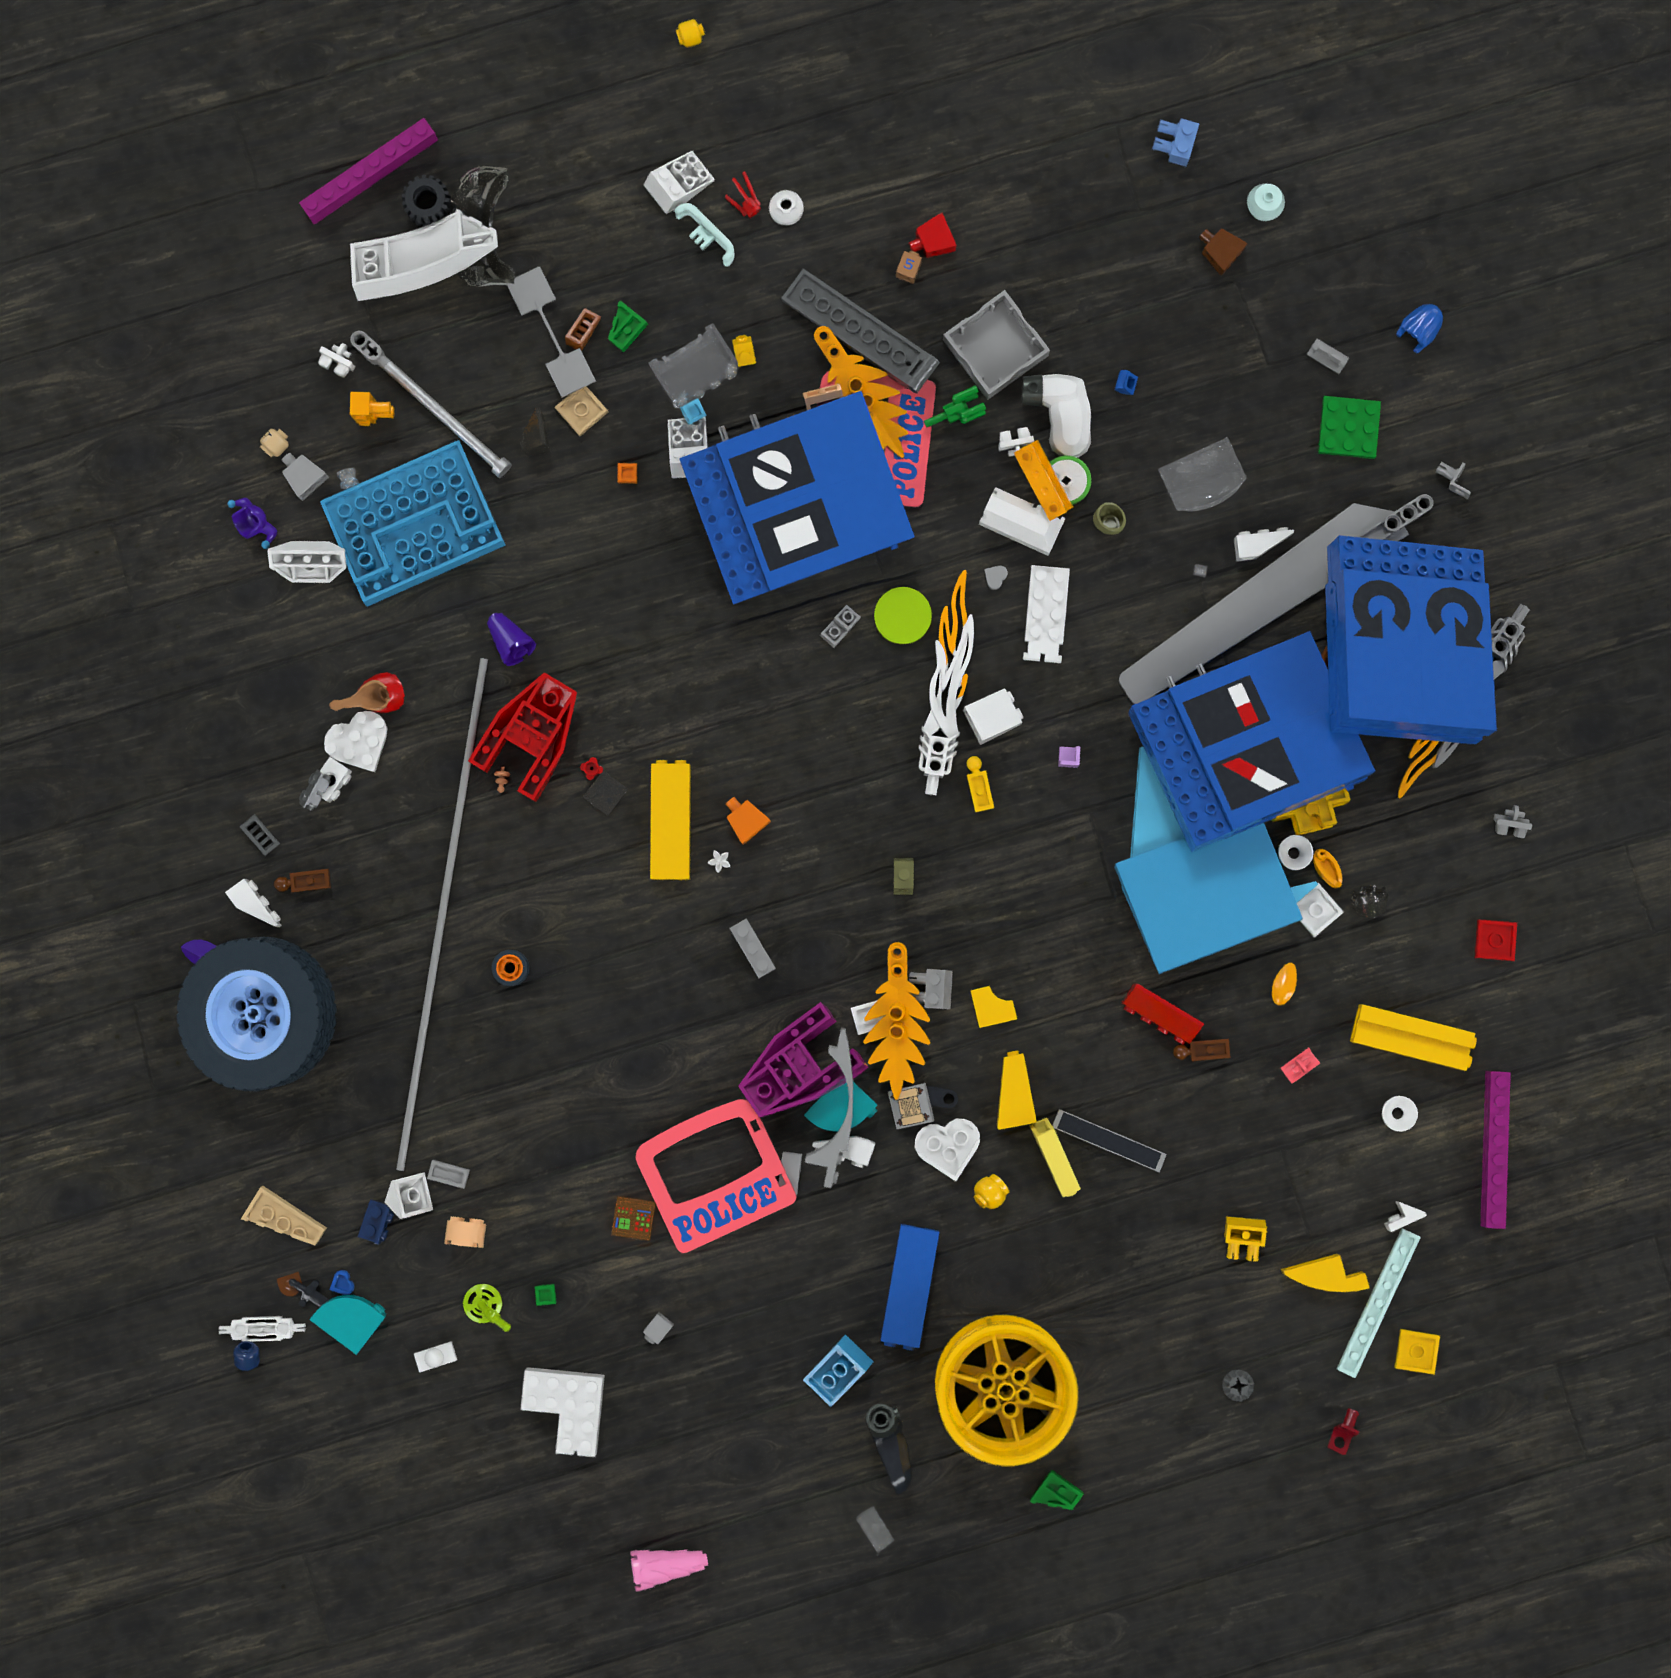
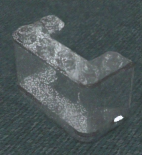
M713 323L705 328L706 332L703 336L700 333L697 335V339L670 356H663V361H658L656 358L648 363L650 371L675 409H680L681 406L689 403L694 398L699 399L703 397L705 391L710 388L713 390L721 385V381L726 378L728 380L732 379L737 375L736 371L739 369L738 361Z

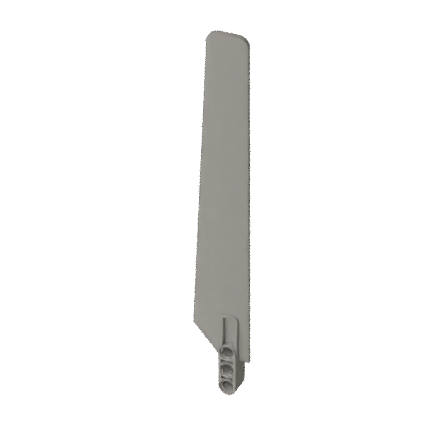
M1427 494L1420 495L1395 512L1352 504L1123 671L1119 677L1121 687L1134 704L1154 697L1169 687L1165 679L1166 677L1169 679V676H1172L1174 683L1195 671L1197 669L1196 665L1200 663L1202 665L1206 664L1324 589L1328 583L1327 546L1339 535L1400 541L1409 535L1405 526L1427 513L1433 506V499ZM1419 501H1424L1427 505V508H1421L1419 506ZM1403 511H1408L1411 514V518H1405ZM1387 521H1392L1395 524V528H1389Z

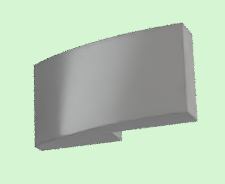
M846 605L820 636L835 648L861 617Z
M783 1152L781 1163L797 1196L802 1154ZM780 1174L779 1185L783 1186L786 1183Z

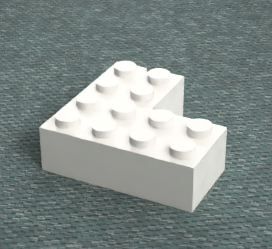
M529 1367L525 1370L521 1410L560 1414L556 1453L573 1455L575 1451H578L577 1455L595 1457L597 1454L605 1375Z

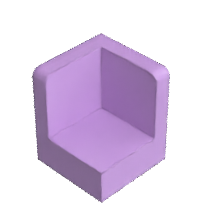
M1080 746L1075 748L1059 747L1058 767L1077 768L1080 763Z

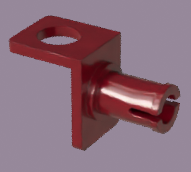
M1347 1409L1343 1424L1337 1425L1333 1429L1327 1446L1329 1449L1346 1455L1352 1437L1359 1435V1431L1354 1429L1359 1412ZM1336 1437H1341L1344 1440L1343 1448L1335 1446L1334 1440Z

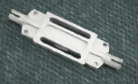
M283 1316L243 1317L242 1319L232 1320L231 1326H219V1334H231L232 1340H242V1342L281 1341L284 1338H292L294 1332H305L306 1328L298 1327H306V1324H294L292 1318H283ZM263 1319H276V1320H277V1322H257V1323H249V1322H248V1320H263ZM276 1335L277 1338H248V1336Z

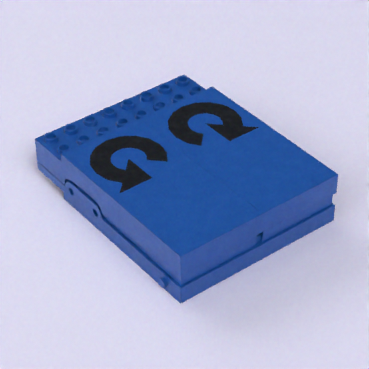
M1339 535L1327 546L1328 583L1325 585L1331 732L1477 744L1483 740V736H1489L1497 731L1489 583H1485L1483 550Z

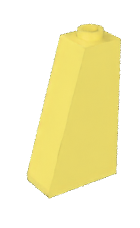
M1047 1117L1029 1125L1062 1197L1075 1195L1081 1189L1053 1126Z

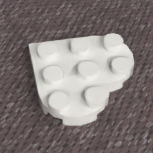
M358 712L349 724H335L328 730L324 741L325 751L337 761L375 772L387 737L388 728L386 723L375 712Z
M956 1118L945 1127L938 1124H928L917 1133L915 1149L924 1161L957 1181L978 1148L980 1133L977 1127L966 1119Z

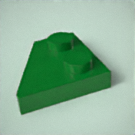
M619 301L617 305L618 311L616 317L614 316L613 328L610 330L608 340L624 352L646 328L648 323L622 301Z
M1051 1469L1030 1498V1502L1034 1504L1036 1502L1044 1503L1052 1507L1060 1506L1064 1509L1073 1510L1084 1495V1492Z

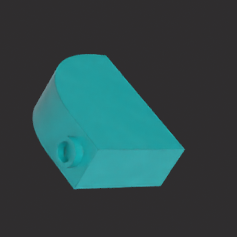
M854 1082L851 1128L857 1126L866 1117L870 1119L878 1111L875 1108L877 1104ZM847 1083L820 1097L804 1116L822 1129L839 1131L849 1106Z
M341 1295L328 1300L320 1306L310 1321L357 1355L387 1314L384 1312L385 1308L378 1303L374 1305L369 1300L360 1296Z

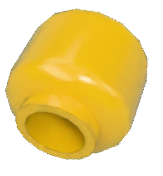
M694 19L680 23L676 30L680 45L683 44L687 48L700 44L702 36L705 35L702 24H697V21Z

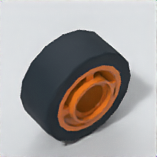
M505 950L496 955L492 962L491 970L494 978L499 983L506 986H516L526 980L530 966L524 954L516 950ZM512 962L515 965V971L508 973L506 966Z

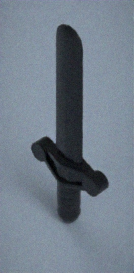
M296 1279L289 1280L290 1286H293L302 1293L301 1300L299 1301L301 1307L305 1306L308 1300L319 1307L329 1300L316 1291L319 1285L318 1280H314L308 1287L299 1281L297 1282Z

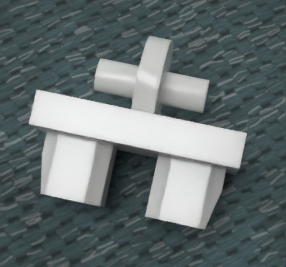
M342 343L339 347L333 345L332 350L336 353L321 347L319 352L322 355L318 362L320 366L329 369L332 362L337 363L334 372L343 378L349 370H354L355 366L352 365V362L343 358V356L347 358L351 356V353L346 351V344Z
M1027 427L1017 429L1019 439L1012 440L1010 431L1000 432L999 451L1014 448L1015 450L1008 451L1009 456H1014V452L1020 450V447L1033 443L1034 438L1030 436Z

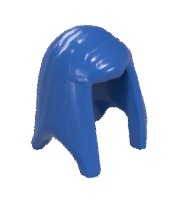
M1425 304L1416 308L1403 319L1396 333L1397 337H1401L1407 331L1408 334L1417 338L1419 344L1413 351L1419 353L1438 334L1443 323L1441 310L1433 304Z

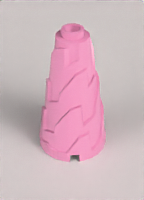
M635 1550L630 1552L631 1556H636L631 1558L634 1583L636 1585L640 1584L635 1586V1591H642L672 1579L689 1576L691 1573L704 1570V1566L708 1565L707 1555L703 1554L702 1551Z

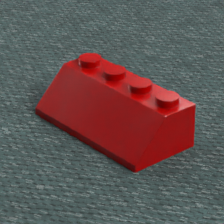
M1137 983L1131 986L1121 1003L1125 1006L1124 1010L1133 1015L1135 1012L1142 1016L1140 1019L1149 1025L1153 1022L1158 1026L1157 1030L1166 1035L1168 1032L1175 1036L1174 1040L1182 1045L1185 1042L1190 1044L1204 1025L1201 1021Z

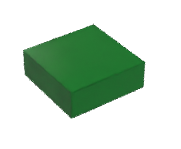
M555 1284L535 1286L536 1306L557 1303Z

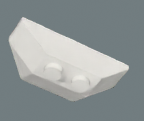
M290 541L268 549L269 568L275 570L290 582L330 583L346 569L345 549L329 541Z

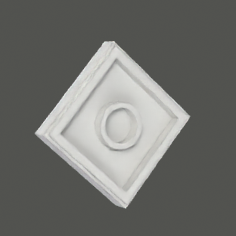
M1319 883L1297 902L1303 920L1300 922L1313 937H1316L1343 913L1342 909Z

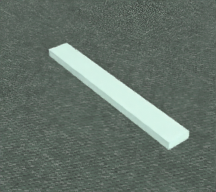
M1401 1228L1336 1368L1337 1370L1356 1378L1420 1240V1236Z

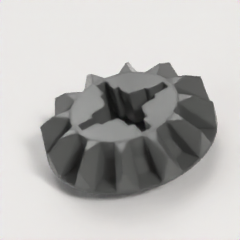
M1233 1370L1223 1380V1391L1233 1401L1248 1399L1253 1392L1254 1382L1251 1376L1243 1370ZM1237 1378L1241 1384H1246L1241 1387L1240 1394L1236 1388L1231 1387L1236 1385Z

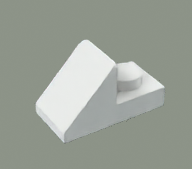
M1395 1201L1401 1216L1399 1214L1393 1215L1384 1224L1387 1230L1392 1232L1427 1215L1421 1210Z

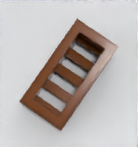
M584 308L565 336V343L574 349L580 348L582 352L601 317ZM586 317V318L592 320L593 322L590 323V322L586 321L584 318Z

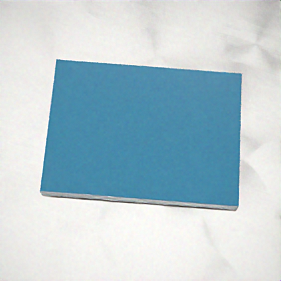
M459 440L320 501L338 546L345 549L346 565L366 606L377 603L506 545Z
M1264 823L1193 852L1190 851L1185 838L1115 864L1116 873L1122 884L1121 888L1158 974L1303 920Z

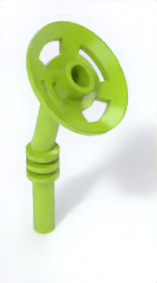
M478 1284L467 1291L463 1307L466 1315L471 1320L478 1323H495L504 1331L510 1329V1325L500 1317L502 1298L496 1288L488 1284ZM482 1289L490 1291L494 1297L492 1298L490 1294L482 1292ZM475 1291L477 1296L473 1299L472 1304H468L469 1297ZM492 1304H497L496 1310L491 1308ZM472 1310L475 1314L482 1316V1318L474 1316L470 1311Z

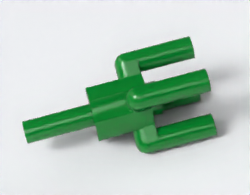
M976 385L953 395V402L942 406L944 412L924 420L926 428L946 419L949 424L957 420L965 424L986 415L984 403L969 409L966 404L978 398Z

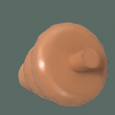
M501 767V771L494 772V775L499 777L496 779V783L499 784L497 789L499 793L504 792V784L508 783V780L505 778L510 777V773L504 771L505 767Z

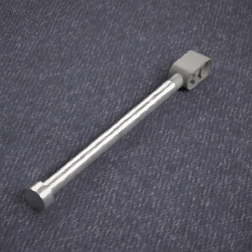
M355 331L351 335V343L359 353L372 364L379 365L491 465L493 467L492 472L498 478L507 473L512 465L504 457L500 459L390 361L385 356L381 347L366 333ZM365 338V342L362 345H357L358 339ZM371 348L375 353H378V355H372L369 349Z

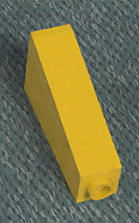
M1019 1051L1007 1052L1008 1056L1003 1057L997 1118L998 1130L1037 1123L1024 1054H1019Z

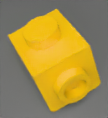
M741 335L732 340L737 367L756 364L751 337Z

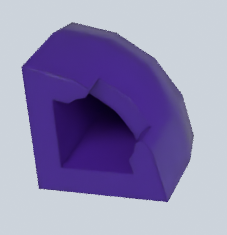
M192 940L186 942L181 949L184 955L192 963L196 964L202 956H205L216 945L204 940Z

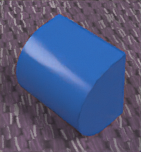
M1120 370L1115 390L1122 394L1133 395L1138 377L1128 370Z

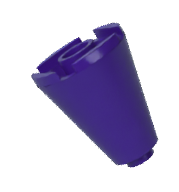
M494 613L488 618V628L500 658L506 666L516 665L524 660L522 658L524 655L528 654L530 656L536 647L534 640L503 613Z

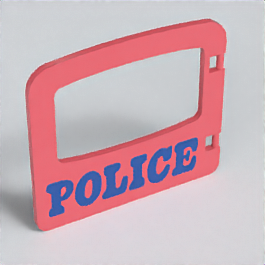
M828 371L822 378L820 388L835 385L836 377L829 383L827 381ZM888 375L868 381L886 385L900 391V394L888 397V403L905 409L907 413L889 420L899 424L908 431V435L899 437L904 457L898 456L888 445L885 447L884 454L903 506L919 507L924 499L932 427L926 428L924 420L933 417L936 386L934 382L927 380L916 394L909 389H905L903 385ZM833 399L819 402L816 407L832 402Z
M738 1099L685 1120L643 1143L636 1153V1161L675 1246L681 1253L694 1250L793 1204L797 1197L761 1118L758 1117L748 1100ZM736 1117L743 1118L763 1161L762 1165L739 1179L707 1194L678 1204L674 1203L654 1162V1156L680 1140L708 1127ZM755 1119L760 1128L756 1132H754L750 1121ZM781 1174L786 1184L780 1186L775 1176Z

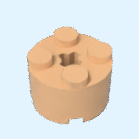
M450 1217V1220H447L444 1244L450 1245L451 1241L452 1245L477 1247L478 1244L479 1248L484 1247L486 1231L484 1220L470 1219L469 1222H464L465 1218Z

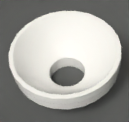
M780 191L770 201V215L774 221L781 225H792L803 214V202L798 194L793 191ZM783 200H789L792 206L786 210L780 204Z
M1292 835L1280 843L1278 857L1286 868L1300 870L1308 866L1312 861L1313 847L1305 837ZM1290 848L1298 849V858L1292 859L1289 857L1288 851Z
M1392 1097L1386 1101L1382 1108L1384 1123L1394 1131H1406L1413 1127L1417 1121L1418 1111L1416 1105L1407 1097ZM1399 1107L1403 1111L1400 1119H1395L1392 1116L1394 1108Z

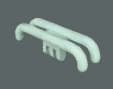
M683 203L675 208L677 219H682L688 215L700 225L689 237L693 240L699 235L695 243L698 245L704 240L705 242L700 246L702 250L715 240L726 251L722 259L723 264L729 266L735 256L731 241L694 205Z

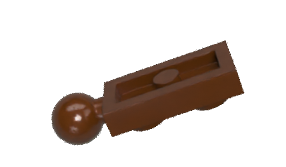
M329 869L289 873V880L286 877H278L274 881V887L279 892H284L289 887H291L292 893L331 888Z
M1229 1039L1192 1041L1189 1044L1190 1048L1180 1044L1173 1050L1175 1058L1179 1060L1187 1058L1188 1055L1191 1056V1061L1230 1058Z

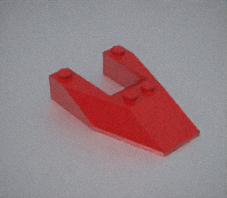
M543 673L497 712L468 762L488 773L507 740L537 758L517 790L537 802L564 752L577 692L548 674Z

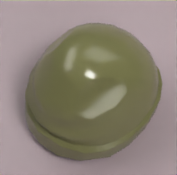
M1104 503L1095 511L1093 522L1095 527L1102 533L1114 535L1123 531L1126 517L1118 505Z

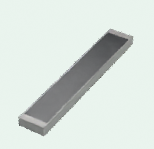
M1060 1109L1052 1124L1053 1128L1157 1172H1160L1167 1155Z

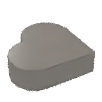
M1004 566L984 569L988 587L992 590L999 589L1002 581L1008 575L1007 569Z

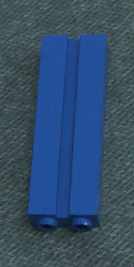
M906 1224L900 1225L881 1333V1341L886 1346L895 1347L896 1344L903 1345V1348L907 1350H915V1348L920 1347L939 1230Z

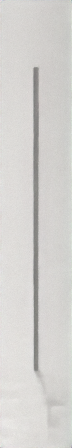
M480 658L396 1170L404 1171L471 766L468 760L473 753L488 663V659Z

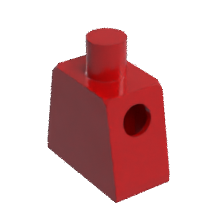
M943 213L938 214L916 229L918 239L909 242L911 251L923 250L926 258L956 251V243Z

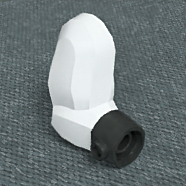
M1060 374L1024 376L1022 379V404L1039 407L1044 405L1049 408L1051 424L1049 443L1051 449L1059 456H1073L1076 458L1086 453L1091 444V409L1084 381L1074 376Z

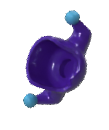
M247 498L235 501L229 500L228 506L230 508L235 506L242 507L232 515V521L238 532L246 539L259 533L266 534L267 537L262 542V548L268 549L270 543L277 536V529L267 522L264 511L260 507L253 505Z

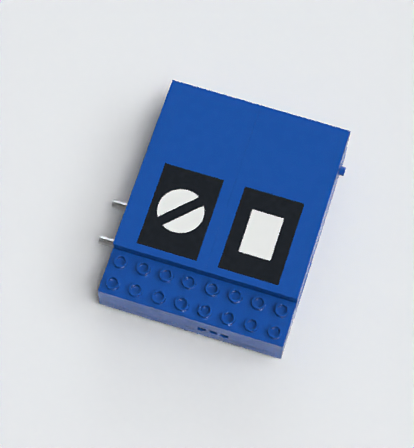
M862 391L764 427H760L756 414L750 415L749 417L754 428L753 431L729 439L725 427H718L723 442L679 458L733 605L890 547L891 550L899 548L897 544L915 537Z

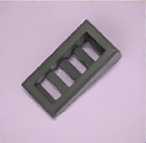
M253 814L240 825L244 833L265 856L280 844L256 814ZM256 822L257 825L249 831L247 827ZM261 827L262 831L254 837L252 833ZM266 833L268 836L259 843L257 839ZM271 839L273 842L264 849L262 845Z

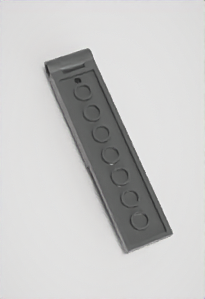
M805 269L800 272L781 298L785 304L819 327H829L835 337L845 347L857 355L863 356L864 360L876 368L887 372L889 377L916 394L940 363L934 356L928 354Z

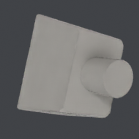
M288 453L282 458V461L287 466L282 473L295 494L302 501L329 478L323 470L303 455L296 459L291 453Z

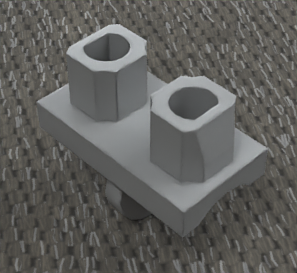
M1514 805L1512 810L1505 809V815L1494 814L1493 819L1496 822L1495 832L1497 834L1507 835L1508 827L1510 826L1515 827L1513 832L1515 837L1525 838L1527 830L1532 828L1529 819H1523L1525 812H1519V806Z

